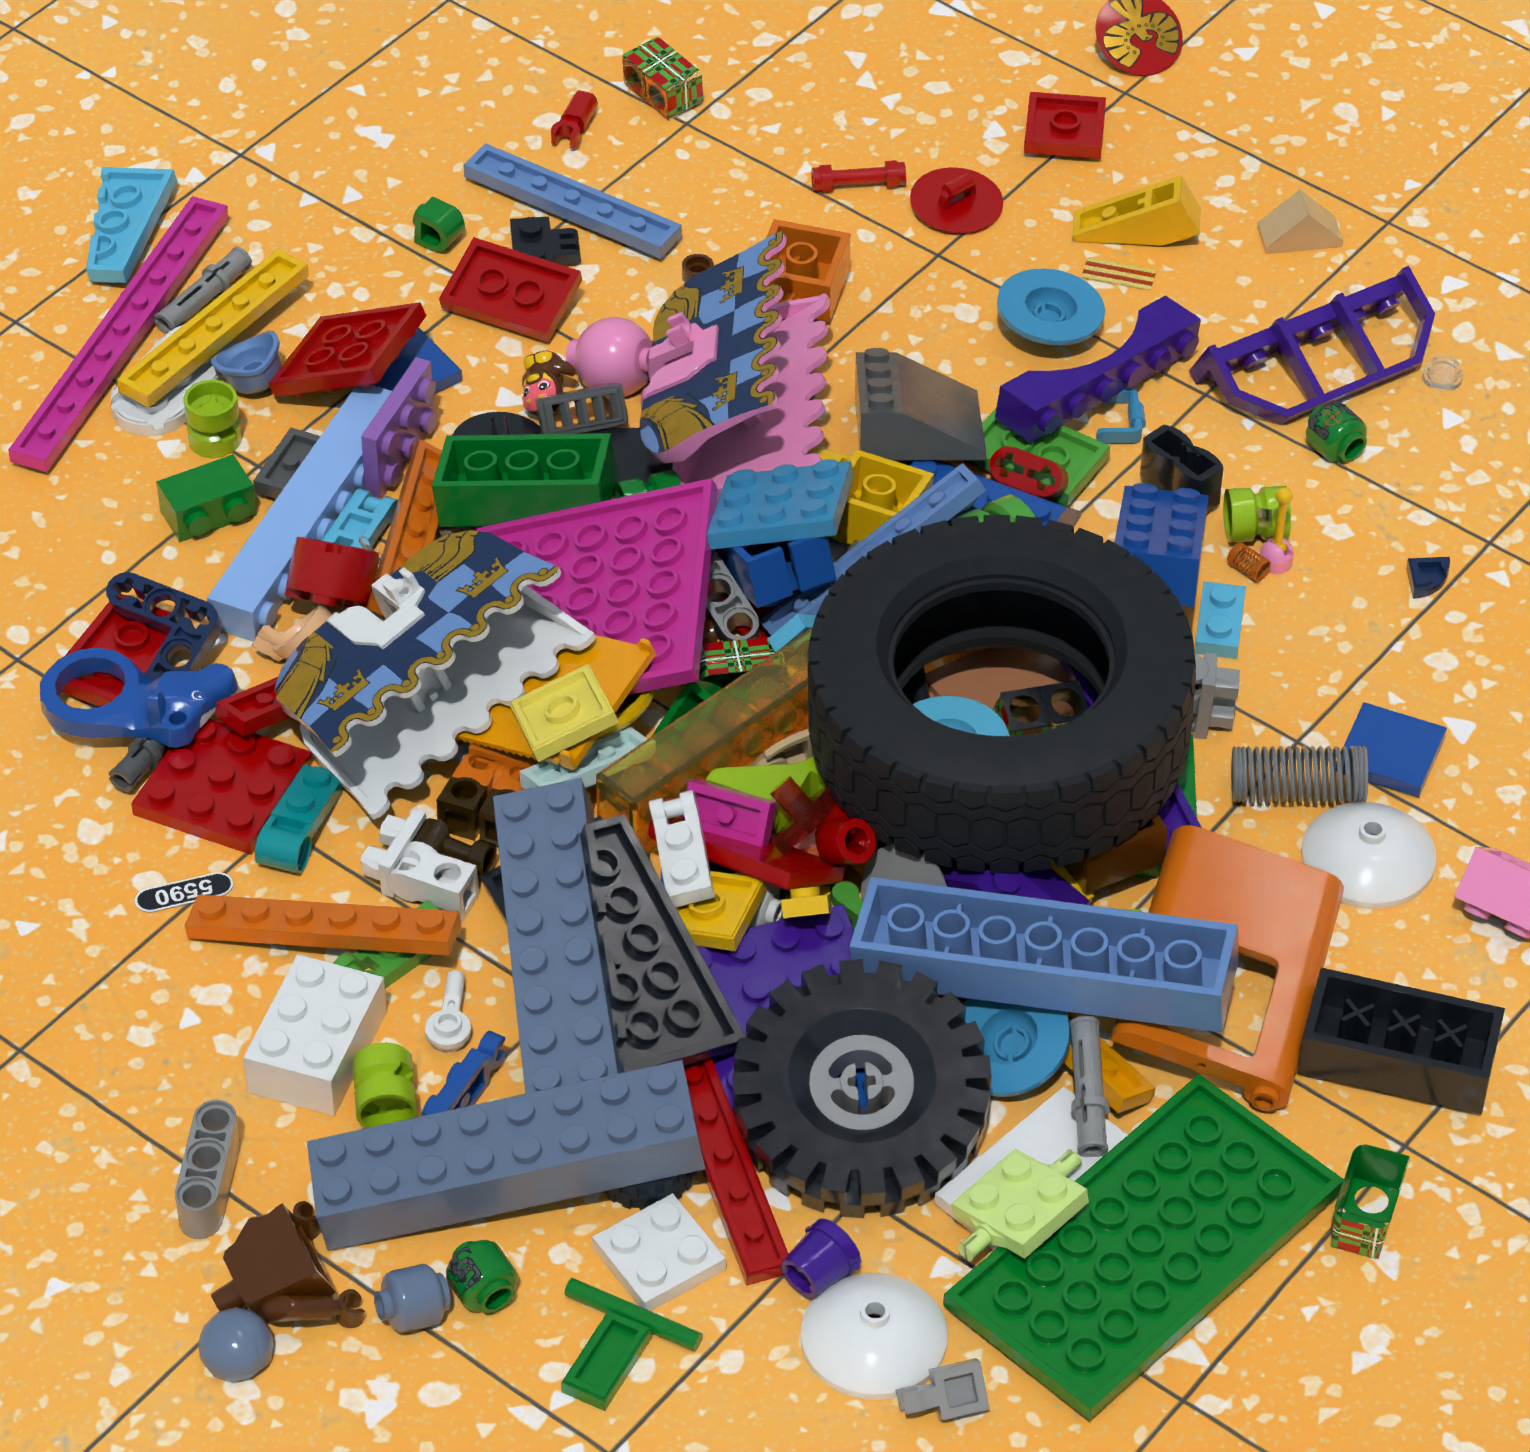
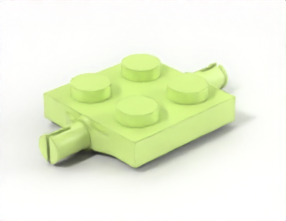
M1016 1148L951 1203L953 1217L968 1225L974 1231L962 1243L958 1244L957 1248L961 1256L965 1259L967 1258L968 1261H972L988 1245L1007 1248L1024 1259L1089 1203L1087 1188L1067 1178L1077 1167L1082 1165L1080 1156L1075 1151L1072 1152V1149H1068L1052 1165H1047Z

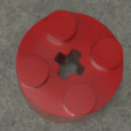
M296 536L284 595L309 600L310 594L313 593L311 602L337 606L342 605V601L345 599L344 607L346 608L353 606L367 608L372 592L371 585L375 582L379 552Z

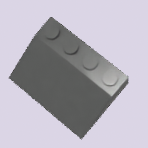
M870 348L865 350V352H856L855 404L859 450L890 460H986V447L977 390L897 352H889L884 348Z

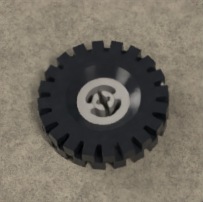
M863 959L839 961V974L828 976L823 964L801 972V986L795 989L786 980L769 993L768 1009L760 1005L757 1006L746 1022V1038L739 1037L734 1056V1116L739 1131L746 1138V1147L757 1170L766 1166L769 1169V1183L783 1194L788 1196L795 1188L802 1192L801 1205L824 1213L828 1202L840 1204V1217L864 1218L865 1206L873 1205L878 1206L880 1217L904 1212L905 1199L913 1197L917 1204L921 1206L935 1198V1193L940 1190V1182L944 1179L948 1182L953 1180L967 1167L968 1155L970 1153L976 1155L984 1136L985 1121L988 1120L992 1078L989 1055L984 1056L985 1040L976 1021L968 1024L965 1022L966 1007L951 992L942 999L937 996V981L918 971L910 982L901 979L902 965L879 960L875 974L864 973ZM856 1068H864V1091L867 1096V1114L865 1115L858 1114L859 1097L856 1087ZM888 1104L886 1107L881 1109L882 1105Z

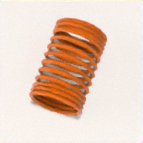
M1242 542L1235 544L1227 556L1228 564L1235 566V568H1238V570H1241V572H1244V574H1247L1256 582L1263 580L1271 568V561L1258 554ZM1266 563L1265 568L1263 569L1261 574L1258 577H1256L1262 570L1264 564Z

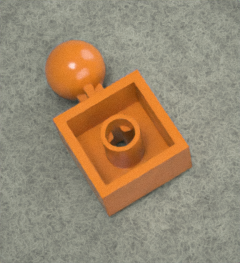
M773 219L766 238L782 231L787 237L785 247L769 260L781 259L785 269L778 278L771 281L768 285L778 284L782 288L784 294L778 303L815 297L823 293L827 294L830 298L829 308L815 319L830 322L850 270L851 233Z

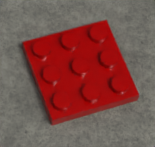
M421 302L320 316L269 382L274 396L293 395L294 397H300L314 391L326 390L327 392H336L344 387L360 385L362 388H367L381 381L382 375L390 364L399 357V352L408 340L416 334L417 328L427 316Z
M209 718L196 732L193 740L188 745L169 748L132 801V813L134 816L252 855L262 827L302 766L312 765V754L308 750L256 733L242 736L225 723Z

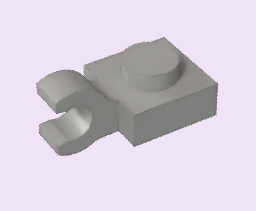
M977 1358L928 1369L931 1384L908 1386L896 1390L899 1409L904 1410L905 1414L936 1407L938 1418L943 1421L990 1409L981 1362Z

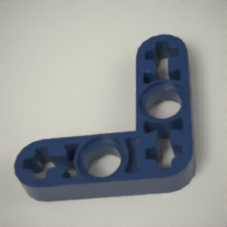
M119 573L108 582L106 596L117 613L168 633L146 671V674L152 681L168 671L200 670L222 630V621L212 604L135 573ZM133 588L137 597L144 600L143 604L141 605L138 598L126 595L122 600L120 593H129ZM170 600L175 603L174 610L167 616L159 617L153 614L155 606L161 601ZM187 612L189 618L198 622H202L207 617L209 623L207 625L200 624L195 629L192 621L184 617L185 613ZM186 650L191 653L190 660L185 665L174 667L169 664L170 657L175 652Z

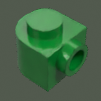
M433 196L425 204L419 205L413 215V225H415L414 243L433 252H443L465 230V222L461 212L455 206Z

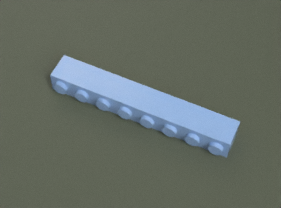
M360 385L355 386L208 595L207 602L214 606L222 621L221 632L254 641L262 626H272L281 605L286 599H291L290 596L284 594L296 536L322 540L358 488L365 490L361 435L391 394V390L374 385L367 388H362Z

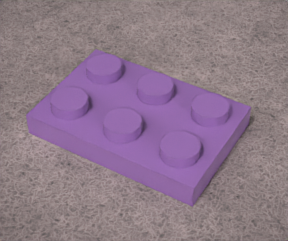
M418 357L413 360L361 435L365 490L371 491L373 497L383 499L389 488L397 485L402 469L410 460L414 447L420 439L423 440L427 433H432L436 426L438 413L434 410L433 402L436 382L432 380L431 361Z

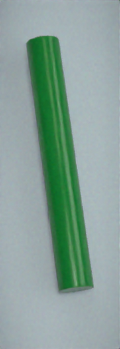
M571 1278L566 1285L565 1296L604 1313L610 1310L652 1328L653 1334L690 1350L696 1351L702 1342L703 1333L580 1280Z

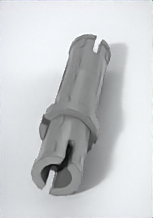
M234 247L217 264L208 265L196 282L154 315V322L162 333L167 334L172 329L183 325L214 297L221 295L230 288L231 283L237 277L252 267V259L249 254L241 247Z
M1081 1016L1070 1021L1075 1099L1071 1103V1113L1077 1119V1152L1085 1157H1098L1108 1152L1105 1116L1109 1114V1101L1104 1097L1100 1021L1092 1016Z

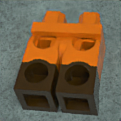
M476 743L469 746V753L464 756L436 799L437 819L440 818L446 823L449 834L475 841L480 833V840L494 843L498 848L493 796L525 790L520 785L519 771L542 761L538 762L537 759L534 760L532 757L528 759L524 755L521 757L517 753L514 755L510 751L506 753L504 750L499 751L489 746L486 748L482 744L480 746Z

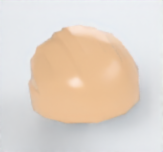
M319 604L308 615L282 634H279L270 625L262 626L252 646L278 662L288 659L298 645L324 624L325 620L332 614L322 604Z

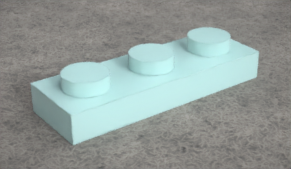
M630 727L595 741L575 770L564 768L560 764L555 765L553 762L549 764L547 761L520 770V785L523 789H530L582 778L585 788L595 787L604 780L622 773L635 771L640 766L657 760L656 744Z

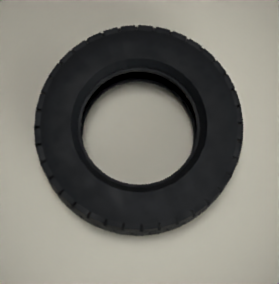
M984 515L983 522H979L978 516L951 519V526L948 525L946 520L921 526L920 533L916 529L893 537L892 544L887 540L867 552L866 557L862 556L845 571V575L842 574L830 588L828 595L825 596L816 614L808 646V732L818 772L826 788H829V793L843 810L846 809L849 817L866 821L874 831L876 838L889 846L894 843L895 849L918 859L924 853L925 861L949 868L956 861L957 869L983 873L986 865L990 866V873H1018V865L1023 866L1024 872L1051 869L1052 861L1055 862L1057 867L1082 861L1084 854L1090 858L1112 848L1113 842L1118 845L1136 833L1138 827L1142 828L1158 813L1159 808L1163 807L1177 786L1188 756L1193 723L1196 661L1192 632L1182 606L1175 594H1171V589L1157 573H1153L1152 568L1137 556L1132 555L1130 557V551L1109 539L1103 543L1102 536L1079 528L1074 533L1073 525L1048 519L1046 526H1044L1043 518L1016 515L1015 522H1010V515ZM981 648H1012L1048 655L1069 664L1086 677L1097 691L1099 697L1081 716L1061 727L1020 736H990L957 730L933 721L910 702L902 689L922 667L944 656Z

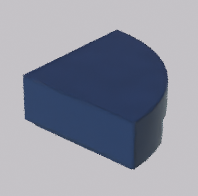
M1450 557L1408 558L1406 570L1413 599L1434 594L1444 586L1448 578Z

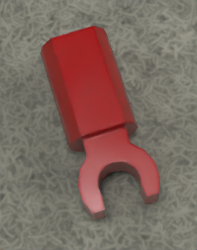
M581 90L575 92L560 121L551 127V144L556 145L560 138L569 137L571 149L579 146L580 135L584 132L598 106L597 98L593 93Z

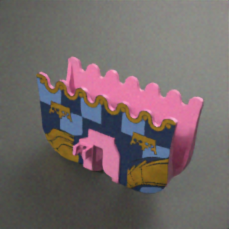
M782 231L693 276L672 293L661 306L654 321V346L649 350L650 384L644 388L641 395V439L648 451L658 461L663 463L673 462L672 470H675L681 485L712 478L718 489L717 502L727 475H732L736 471L751 469L754 472L773 470L785 464L803 467L822 461L819 454H807V452L820 444L824 438V432L819 426L808 427V425L820 418L826 408L821 400L809 399L825 387L827 381L822 373H810L826 361L828 355L823 347H811L822 340L828 333L829 329L824 321L813 322V320L826 312L830 305V298L827 294L823 293L815 297L778 303L784 294L782 288L778 284H768L784 272L785 265L781 259H769L780 252L786 245L787 237Z

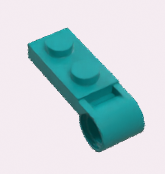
M302 766L258 835L255 846L256 863L299 874L304 871L310 857L312 838L345 789L327 769L318 766Z

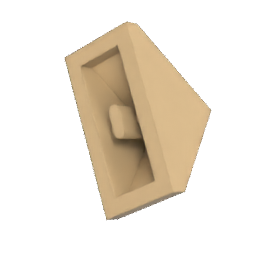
M1301 189L1258 222L1257 229L1266 254L1343 247V238L1335 215Z

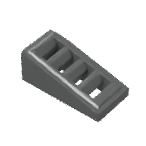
M611 382L535 399L541 434H577L628 424L623 388L620 383ZM603 395H606V401L609 412V416L607 417L604 408V402L602 397ZM587 398H591L595 417L593 420H589L586 404ZM571 401L575 403L578 423L574 424L572 423L569 402ZM554 404L559 405L561 427H556L552 409Z

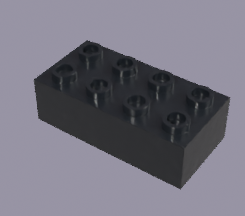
M1321 967L1302 1037L1297 1072L1482 1114L1505 1008Z

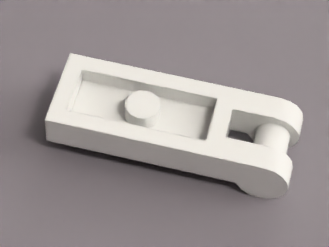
M694 790L680 793V798L665 802L663 798L649 801L664 886L674 906L679 907L714 898L713 882ZM684 815L685 821L669 824V819Z

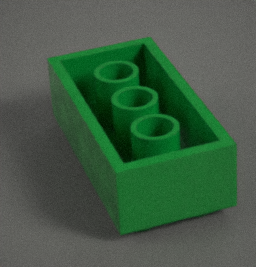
M611 433L446 436L432 484L439 527L456 526L467 528L470 526H489L611 500L617 477Z

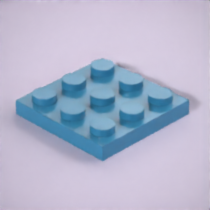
M828 459L819 461L811 466L796 467L791 464H785L769 471L754 472L751 469L736 471L732 475H727L706 534L711 550L836 535L854 477L851 461L837 462L836 460Z

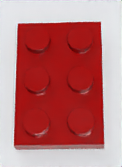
M473 237L439 297V302L443 309L549 343L582 282V275L579 270Z
M120 593V597L123 600L126 595ZM109 601L66 655L77 650L89 648L114 650L132 660L146 673L168 633L120 615L114 610ZM156 606L153 610V614L159 617L167 616L171 613ZM93 672L72 679L63 687L61 692L101 707L112 702L121 693L124 683L112 674Z

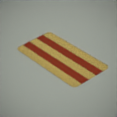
M1088 257L1081 276L1083 278L1150 290L1157 270Z

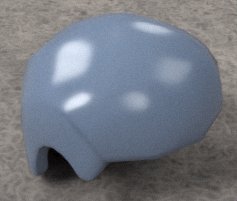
M234 1307L217 1312L203 1326L199 1338V1355L203 1365L214 1377L229 1382H237L253 1377L260 1369L269 1365L274 1339L270 1328L262 1317L253 1310Z

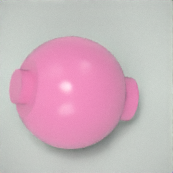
M622 317L603 318L588 326L579 339H572L569 342L566 350V361L573 365L580 380L586 387L611 382L620 383L623 388L624 397H627L639 391L649 380V350L652 347V341L640 325Z

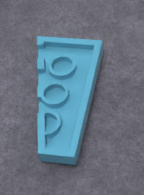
M102 167V187L98 189L97 195L99 208L98 213L94 215L93 221L95 234L90 240L86 266L90 282L127 283L178 182L174 169Z

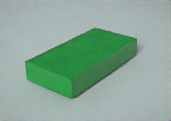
M608 1310L562 1380V1393L606 1411L651 1341L652 1328Z

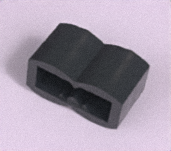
M1163 424L1143 437L1140 476L1145 483L1152 484L1159 490L1175 491L1179 488H1191L1199 491L1200 494L1209 495L1207 512L1220 504L1224 467L1215 455L1203 448L1193 446L1192 441L1186 434L1169 425Z

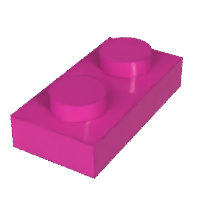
M698 779L688 781L687 791L694 790L703 831L758 847L769 845L777 805L776 801ZM684 815L681 817V821H685Z

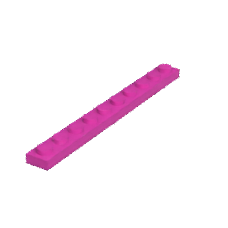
M194 196L189 199L8 449L10 462L48 472L154 323V315L165 308L229 218L227 205Z

